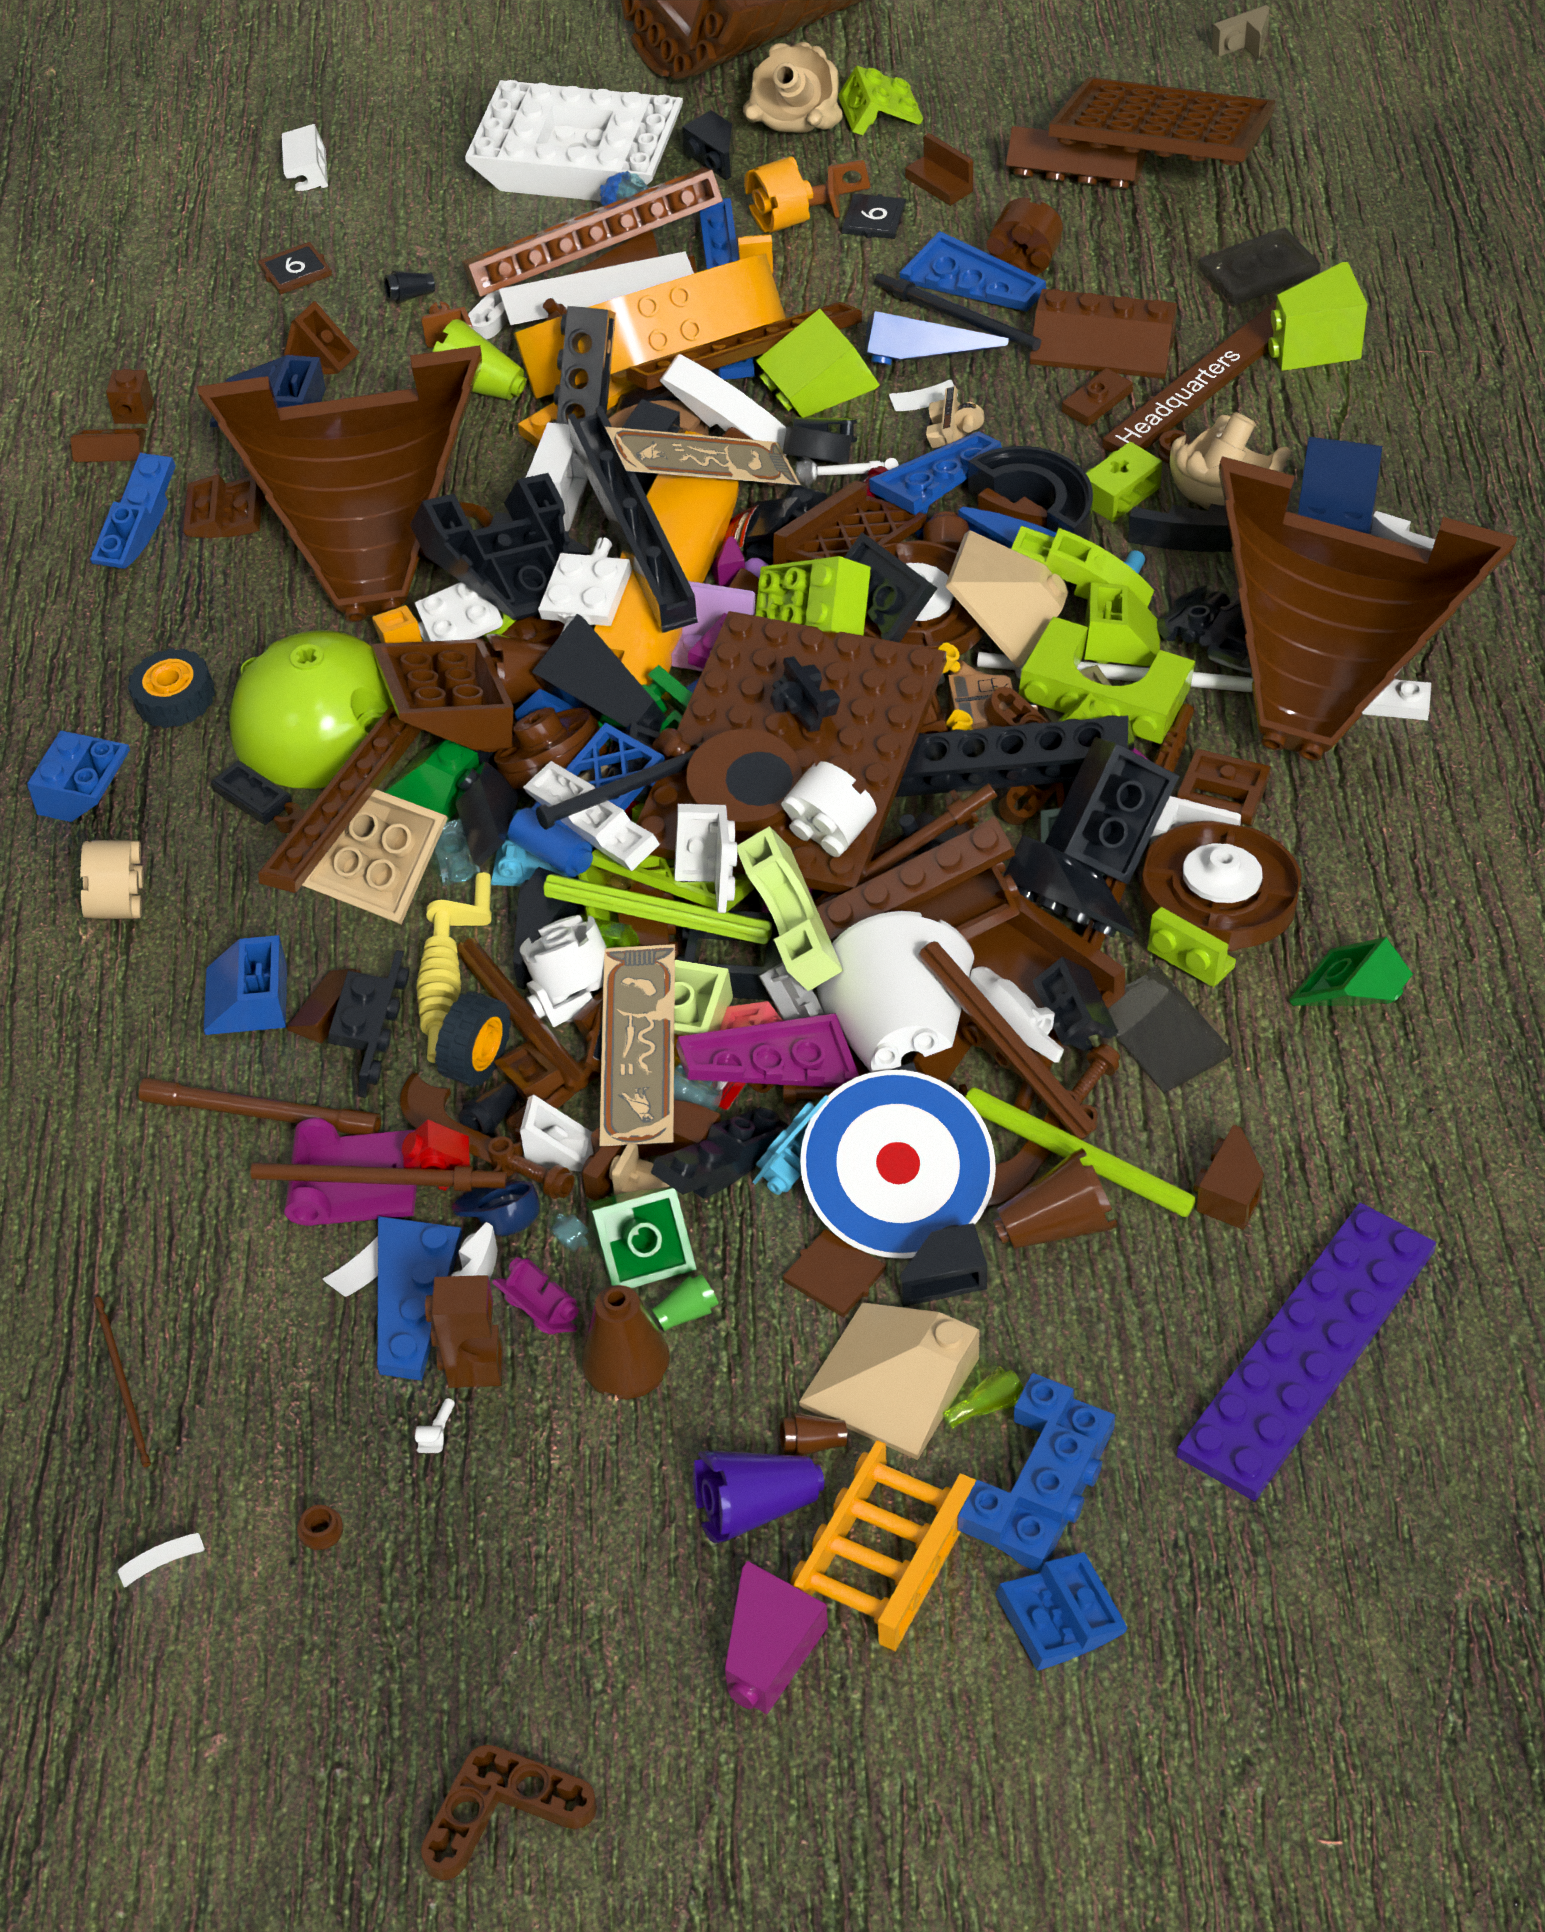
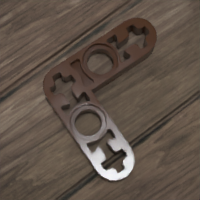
M1008 687L997 688L984 703L985 715L995 726H1018L1032 722L1050 723L1022 696ZM1001 702L1008 706L1005 711L999 708ZM1017 715L1022 717L1017 723L1013 722ZM1055 783L1047 784L1046 790L1038 789L1034 785L1011 787L999 802L998 809L1000 815L1009 824L1023 825L1056 790ZM1025 795L1029 800L1021 807L1020 811L1016 810L1014 807L1016 801Z
M493 1745L479 1746L467 1756L423 1841L421 1855L424 1866L429 1875L435 1879L449 1880L460 1875L478 1844L498 1802L565 1828H583L591 1823L596 1815L597 1805L593 1788L581 1778ZM490 1762L495 1763L498 1774L488 1772L485 1778L480 1777L478 1767L487 1768ZM503 1776L509 1778L508 1786L506 1788ZM527 1777H538L544 1782L542 1791L535 1796L526 1797L517 1791L520 1782ZM554 1786H557L559 1798L553 1796ZM577 1795L582 1796L584 1807L575 1806L572 1812L567 1811L564 1800L574 1801ZM462 1802H474L480 1808L478 1815L471 1821L460 1822L453 1817L454 1809ZM449 1829L455 1834L451 1843L454 1857H445L439 1863L437 1862L435 1851L444 1852L451 1840Z

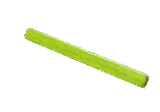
M554 874L548 875L544 882V895L553 899L763 945L768 944L772 935V923L766 920L729 912L717 913V910Z
M972 1087L965 1097L981 1117L1064 1158L1074 1151L1083 1148L1087 1156L1080 1158L1083 1167L1093 1165L1096 1174L1182 1217H1187L1195 1205L1196 1199L1192 1194L976 1087Z

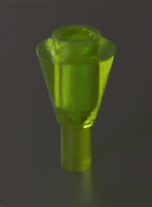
M999 1365L967 1396L966 1400L943 1412V1415L949 1426L953 1428L976 1414L980 1416L1014 1407L1024 1388L1013 1369L1005 1372Z

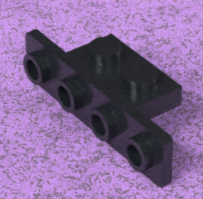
M396 949L388 979L353 971L347 972L328 1037L329 1044L366 1051L359 1074L358 1097L367 1098L370 1085H378L382 1061H378L380 1052L387 1053L392 1034V1029H387L389 1020L395 1022L397 1020L401 998L396 997L398 989H406L410 967L404 966V951Z

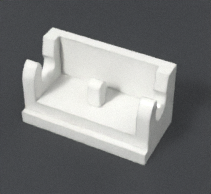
M315 124L282 133L283 171L286 178H296L300 175L307 178L304 182L296 183L295 190L304 191L319 186L322 188L328 187L326 148Z

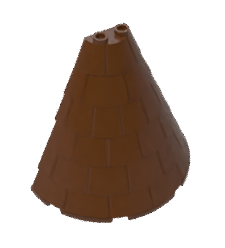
M621 0L624 19L633 22L636 32L631 36V40L647 66L661 76H671L673 79H687L742 53L752 51L773 39L783 37L804 25L812 24L835 11H841L864 0Z
M481 345L410 355L416 388L278 408L268 376L197 386L198 395L202 403L217 421L220 430L242 459L244 467L264 493L266 501L289 531L290 538L313 568L314 575L334 606L345 614L346 621H362L367 616L378 615L402 607L407 600L421 546L410 523L422 501L437 498L440 494L446 470L458 440V432L470 402L471 392L481 369Z
M1222 456L1219 463V478L1232 544L1231 554L1238 584V599L1246 633L1245 644L1253 678L1251 684L1258 729L1263 735L1262 745L1272 750H1282L1284 748L1298 752L1301 757L1310 761L1321 760L1323 753L1332 749L1362 716V712L1394 681L1395 676L1425 647L1426 643L1454 616L1457 609L1511 554L1517 537L1443 517L1432 551L1424 550L1287 512L1295 476Z

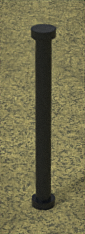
M703 742L694 745L693 750L553 806L548 807L545 804L536 808L538 822L544 830L554 827L555 822L684 771L687 769L692 755Z

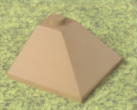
M971 530L964 534L945 585L1017 668L1031 654L1052 617H1057L1063 610L1068 594L1062 578L1057 574H1052L1046 565Z
M375 790L302 886L402 924L448 817Z
M862 1302L800 1399L799 1406L827 1419L845 1420L848 1429L874 1441L884 1442L887 1447L918 1460L979 1360V1329L940 1312Z

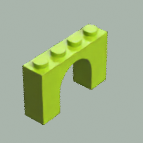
M1053 616L1022 668L1018 694L1028 702L1066 713L1086 695L1091 693L1097 700L1103 701L1109 707L1112 715H1128L1134 736L1162 744L1190 691L1196 661L1159 650L1147 674L1139 681L1124 686L1103 685L1088 679L1077 669L1084 657L1088 627Z

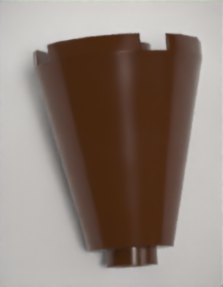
M487 634L486 637L489 641H484V644L512 705L527 701L538 689L546 691L532 671L551 648V644L499 634Z
M1083 1148L1074 1151L997 1208L999 1218L992 1220L1002 1244L1010 1241L1013 1248L1016 1249L1110 1231L1118 1227L1116 1219L1109 1221L1106 1219L1104 1213L1111 1211L1112 1208L1093 1165L1083 1167L1080 1158L1087 1156Z
M624 1285L610 1286L601 1291L595 1301L582 1353L583 1371L589 1384L595 1391L603 1395L604 1392L617 1395L618 1399L625 1400L645 1396L660 1385L663 1380V1374L667 1366L669 1367L670 1355L668 1345L637 1293Z

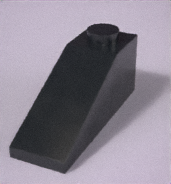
M487 761L476 771L473 768L468 769L457 783L460 790L455 802L473 862L478 867L505 843L520 793L519 790L513 789L504 776Z
M541 867L536 869L530 879H526L522 883L518 893L513 965L517 987L523 990L527 987V983L532 980V977L520 953L522 943L527 938H530L531 943H534L541 938L538 930L560 919L576 916L583 909L581 904L546 897L543 887L547 876L550 874L563 875Z

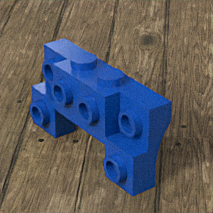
M1032 1373L1014 1407V1422L1038 1431L1041 1435L1011 1493L976 1480L958 1515V1531L993 1545L1008 1554L1020 1565L1040 1573L1044 1563L1050 1560L1068 1521L1072 1523L1077 1521L1083 1508L1084 1497L1081 1495L1086 1485L1093 1487L1099 1477L1102 1468V1461L1099 1459L1114 1431L1115 1414L1074 1399L1073 1388Z

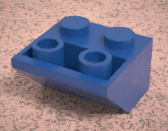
M60 730L27 783L37 815L72 822L97 805L129 753V745Z
M279 935L238 939L206 968L205 1035L286 1028L287 963Z

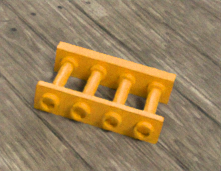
M876 1440L869 1453L863 1452L859 1457L854 1469L855 1478L849 1489L843 1487L838 1493L833 1506L834 1515L828 1525L823 1523L818 1528L812 1542L813 1551L807 1561L801 1560L797 1564L791 1578V1585L811 1596L814 1592H817L874 1617V1623L878 1624L879 1644L896 1651L961 1533L958 1531V1515L976 1480L960 1473L952 1488L946 1486L942 1490L886 1466V1443ZM879 1482L935 1506L937 1515L932 1524L925 1523L922 1526L866 1501L876 1483ZM856 1518H859L916 1543L915 1547L918 1550L911 1561L904 1560L902 1563L845 1537ZM837 1554L894 1579L895 1586L897 1587L891 1598L884 1597L880 1600L824 1574Z

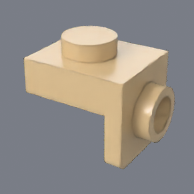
M628 1143L622 1155H617L611 1164L609 1178L613 1181L615 1195L670 1186L651 1174L654 1163L639 1159L638 1146Z

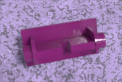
M515 1258L509 1265L510 1276L504 1279L493 1280L492 1283L505 1294V1300L511 1305L523 1309L534 1319L533 1324L539 1330L553 1335L563 1332H576L578 1329L571 1322L579 1313L576 1299L570 1296L556 1282H549L543 1292L542 1288L549 1276L530 1259Z

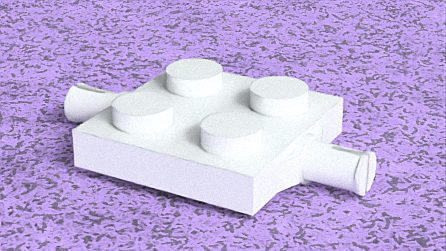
M602 537L597 539L596 546L591 555L560 553L538 609L542 619L564 623L563 631L576 614L581 615L589 625H612L631 575L632 566L629 559L607 557L612 547L611 541L607 538H604V540H602Z

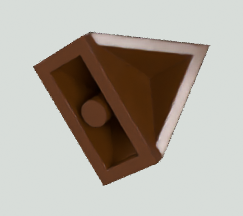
M314 300L291 322L284 356L320 357L323 375L339 373L360 352Z

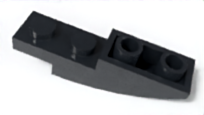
M756 1108L713 1124L706 1140L656 1158L651 1174L682 1195L693 1191L701 1198H707L730 1186L757 1166L756 1163L767 1152L773 1141L790 1125L779 1119L776 1112L767 1108Z

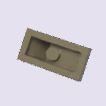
M1265 5L1214 23L1212 51L1219 57L1245 47L1256 58H1260L1268 35L1270 8Z

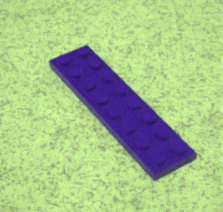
M1359 1202L1178 1446L1177 1458L1256 1502L1435 1252L1436 1242Z

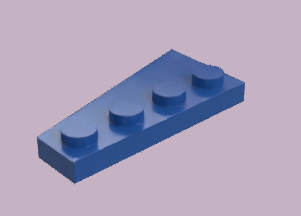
M378 1216L377 1365L379 1375L422 1381L432 1347L431 1322L426 1321L425 1299L426 1295H433L434 1277L452 1276L462 1241L460 1227Z

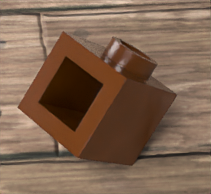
M131 369L112 370L106 394L114 424H148L154 399L147 371Z

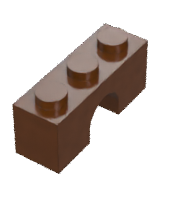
M488 1275L434 1277L433 1295H426L425 1315L426 1321L431 1322L432 1346L437 1347L438 1371H445L449 1388L501 1386L503 1345L499 1326L492 1325L493 1296Z

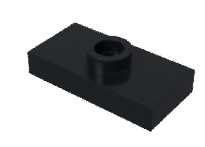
M239 760L211 781L214 792L263 825H267L275 816L283 812L286 803L292 802L291 794Z

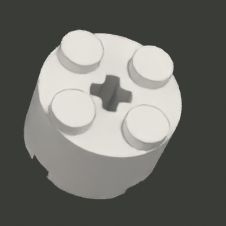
M822 761L817 766L814 763L806 771L781 803L783 809L793 821L789 825L791 831L804 841H808L810 838L813 839L834 857H839L847 850L876 814L877 808L874 800L866 790L860 795L852 787L856 780L850 774L831 763Z
M580 915L560 919L538 930L541 938L534 943H531L530 938H527L522 943L520 953L533 981L544 988L552 1005L565 1001L570 994L584 988L586 991H594L603 987L604 954L607 946L592 916H588L587 922H583Z

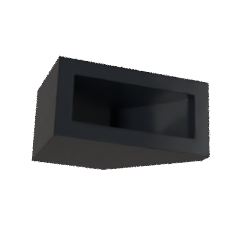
M974 1223L961 1226L950 1225L942 1230L930 1233L900 1275L901 1303L903 1307L987 1289V1262Z

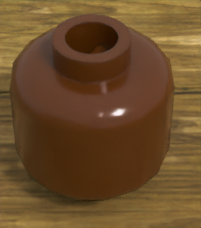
M939 512L925 523L922 531L923 541L941 544L958 551L964 534L969 531L968 523L954 512Z

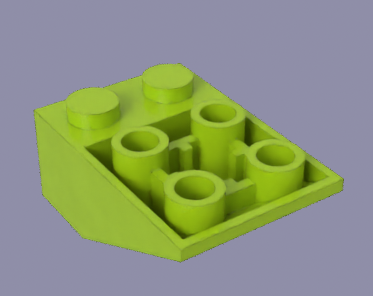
M840 556L762 566L758 582L755 616L818 627L822 632H845L863 636L871 567Z

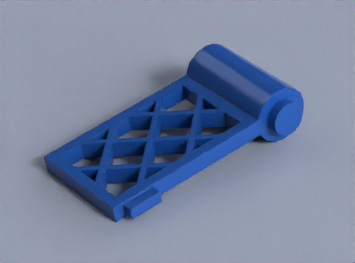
M605 723L568 765L566 770L577 776L580 771L594 768L595 780L588 783L598 788L638 772H628V760L641 757L648 759L649 762L643 769L666 760L659 752ZM609 738L619 743L620 752L600 756L599 749ZM621 762V775L602 779L601 766ZM644 787L608 801L625 811ZM536 802L532 808L520 810L514 816L508 829V837L511 842L569 877L577 876L590 867L593 860L592 848L594 846L560 820L555 822L554 827L544 830L536 816V808L542 806L539 802Z

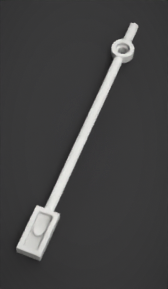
M979 652L977 667L1015 670L1017 677L1021 679L1022 668L1028 658L1017 668L1005 654ZM1080 662L1077 667L1081 671L1098 665L1107 679L1134 682L1142 679L1149 670L1146 667ZM1193 672L1191 687L1253 693L1251 684L1253 678ZM1394 679L1362 714L1428 720L1431 683Z

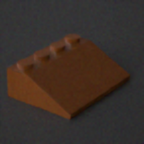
M482 639L372 644L373 656L400 721L473 750L495 752L500 748H512L514 707Z

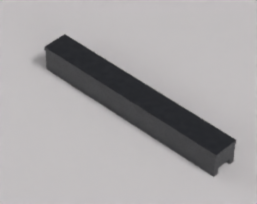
M595 407L594 415L577 419L574 413L568 415L570 441L626 558L630 560L634 575L662 633L698 623L695 594L635 472L626 471L605 427L612 426L603 407Z

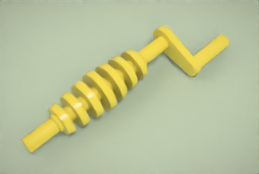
M485 872L478 873L475 877L474 906L448 900H436L427 906L426 916L434 924L433 936L428 938L424 945L416 989L420 1028L423 1033L428 1035L427 1060L435 1063V1048L443 1020L450 1011V1007L458 1000L461 992L457 944L454 939L449 937L450 926H485L490 924L492 920V912L490 911L491 875Z

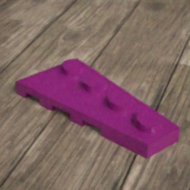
M836 1013L678 1036L676 1044L687 1080L839 1088L844 1083L859 1077Z

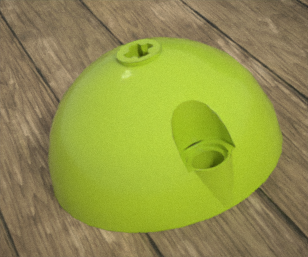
M331 630L300 632L273 642L263 654L246 660L241 666V676L237 682L229 710L230 738L233 749L240 761L271 782L292 788H325L392 704L373 656L372 646L352 635Z

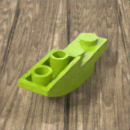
M1021 526L1011 548L1046 565L1052 574L1059 575L1062 580L1076 584L1074 595L1087 600L1091 582L1128 586L1147 608L1154 593V589L1119 558L1100 546L1061 528L1058 529L1056 536L1052 537Z

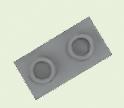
M784 962L759 976L784 1021L826 1015L813 990L807 991L788 973Z

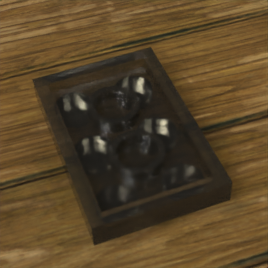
M1284 227L1199 258L1198 269L1230 304L1235 306L1320 274L1321 264Z

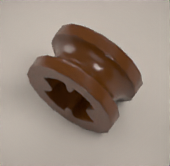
M1180 430L1164 432L1159 439L1160 447L1158 454L1161 460L1170 464V451L1173 442L1177 438L1186 435L1185 444L1191 443L1190 436Z

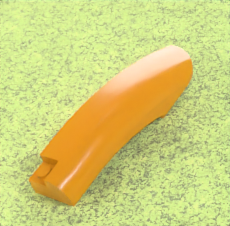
M686 430L685 433H684V434L702 435V434H699V433H696V432H692V431H687V430ZM658 473L646 496L688 581L703 583L722 548L738 497V480ZM622 551L620 559H627ZM633 570L612 625H596L594 629L641 685L645 684L646 686L652 683L648 674L656 666L660 665L668 673L670 672L672 665L671 654L682 636V627L662 633Z

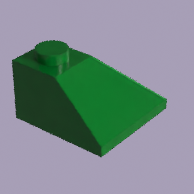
M445 739L422 750L383 792L446 815L448 817L447 823L458 811L455 803L460 790L457 786L458 781L468 769L473 768L476 771L480 767L478 753Z
M1387 937L1331 948L1291 996L1289 1001L1293 1006H1366L1376 1003L1389 1004L1403 994V987L1412 977L1413 973Z
M672 1187L625 1192L586 1203L596 1244L611 1286L624 1285L634 1288L697 1270L677 1191Z

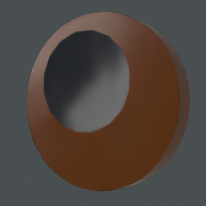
M734 729L711 737L694 752L687 767V790L692 804L726 805L727 820L735 821L736 831L758 830L771 826L788 815L781 803L801 779L802 770L796 753L781 738L757 729Z

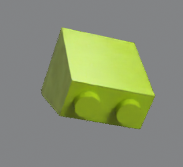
M1341 262L1277 295L1276 310L1271 311V324L1274 333L1273 337L1269 338L1268 347L1271 358H1276L1281 371L1361 359L1368 304L1348 262Z
M818 309L756 360L764 372L759 376L771 392L778 389L779 393L775 396L788 412L794 408L801 417H808L873 391L880 386L854 346L821 309Z

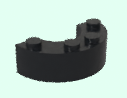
M1009 446L987 451L968 461V493L978 499V494L986 488H990L999 495L1009 499L1012 503H1016L1023 497H1026L1047 510V529L1057 533L1058 529L1061 528L1089 541L1092 532L1093 489L1087 474L1071 459L1044 448Z

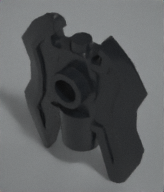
M1207 585L1200 586L1174 601V609L1167 616L1157 621L1158 632L1168 641H1174L1176 636H1180L1185 642L1200 644V647L1210 646L1224 631L1236 636V628L1243 622L1239 599L1230 604L1228 596L1220 591L1211 593L1205 599Z

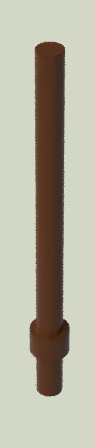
M988 783L963 801L958 798L947 806L948 811L870 862L862 884L881 875L957 823L961 826L972 819L971 814L997 797L991 785ZM825 892L813 900V902L818 907L841 894Z
M255 1162L251 1164V1179L444 1186L454 1187V1191L472 1192L473 1188L506 1189L507 1172L474 1171L473 1166H455V1170Z

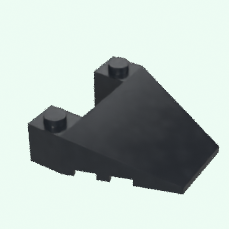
M549 473L517 479L504 502L513 520L511 522L473 530L455 494L422 501L410 523L425 556L514 621L540 614L538 609L560 553L569 554V532L565 531L563 520L565 514L564 502Z

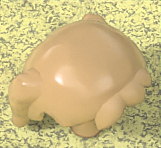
M800 42L793 46L784 43L774 44L769 50V57L764 59L754 69L750 99L744 104L743 113L749 122H762L770 129L778 132L805 133L815 128L823 130L832 129L842 120V110L837 103L839 90L838 70L827 59L821 47L811 46L807 42Z
M1235 412L1231 413V417L1228 415L1219 416L1211 429L1203 431L1189 444H1185L1186 435L1177 438L1173 442L1170 451V470L1175 484L1183 495L1195 504L1208 510L1211 504L1225 505L1219 478V463L1222 456L1283 473L1284 465L1291 454L1290 449L1280 447L1273 454L1266 456L1246 448L1245 445L1256 424L1252 419Z

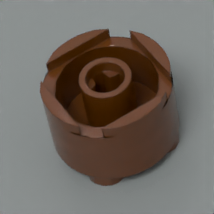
M1017 198L1010 201L1004 207L989 235L986 247L992 256L1035 276L1045 271L1049 266L1061 242L1063 223L1058 213L1048 204L1041 202L1039 205L1030 202L1031 198Z

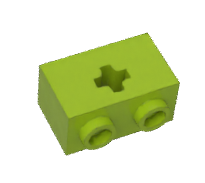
M1131 441L1118 451L1112 452L1107 459L1086 472L1093 489L1092 510L1112 523L1130 511L1133 506L1135 507L1161 488L1162 460Z

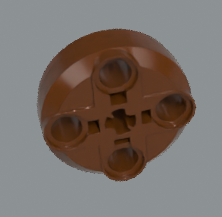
M552 707L537 710L522 718L513 727L515 734L512 736V748H500L496 751L494 760L497 764V770L513 789L526 792L523 787L550 761L566 769L599 731L600 726L596 718L586 708H572L557 713ZM606 742L599 749L600 756L608 750Z

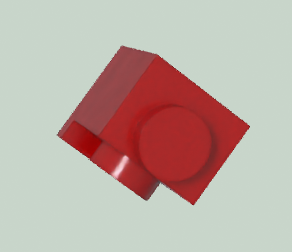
M426 1120L403 1140L401 1152L404 1168L455 1170V1166H470L469 1136L431 1120ZM438 1186L439 1189L446 1191L449 1188L444 1186Z

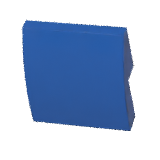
M1085 1552L1045 1562L1040 1573L1000 1583L995 1593L1037 1671L1069 1661L1121 1636L1128 1628Z

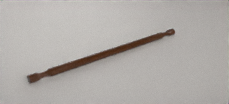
M96 1297L94 1303L99 1311V1320L135 1443L140 1451L142 1467H149L151 1465L150 1458L146 1454L144 1438L108 1316L104 1311L102 1297Z

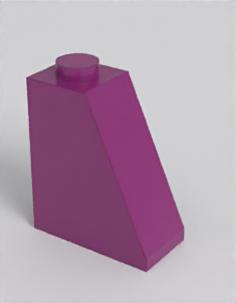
M749 1561L742 1568L725 1675L727 1691L737 1704L746 1709L755 1707L768 1714L828 1628L827 1605Z

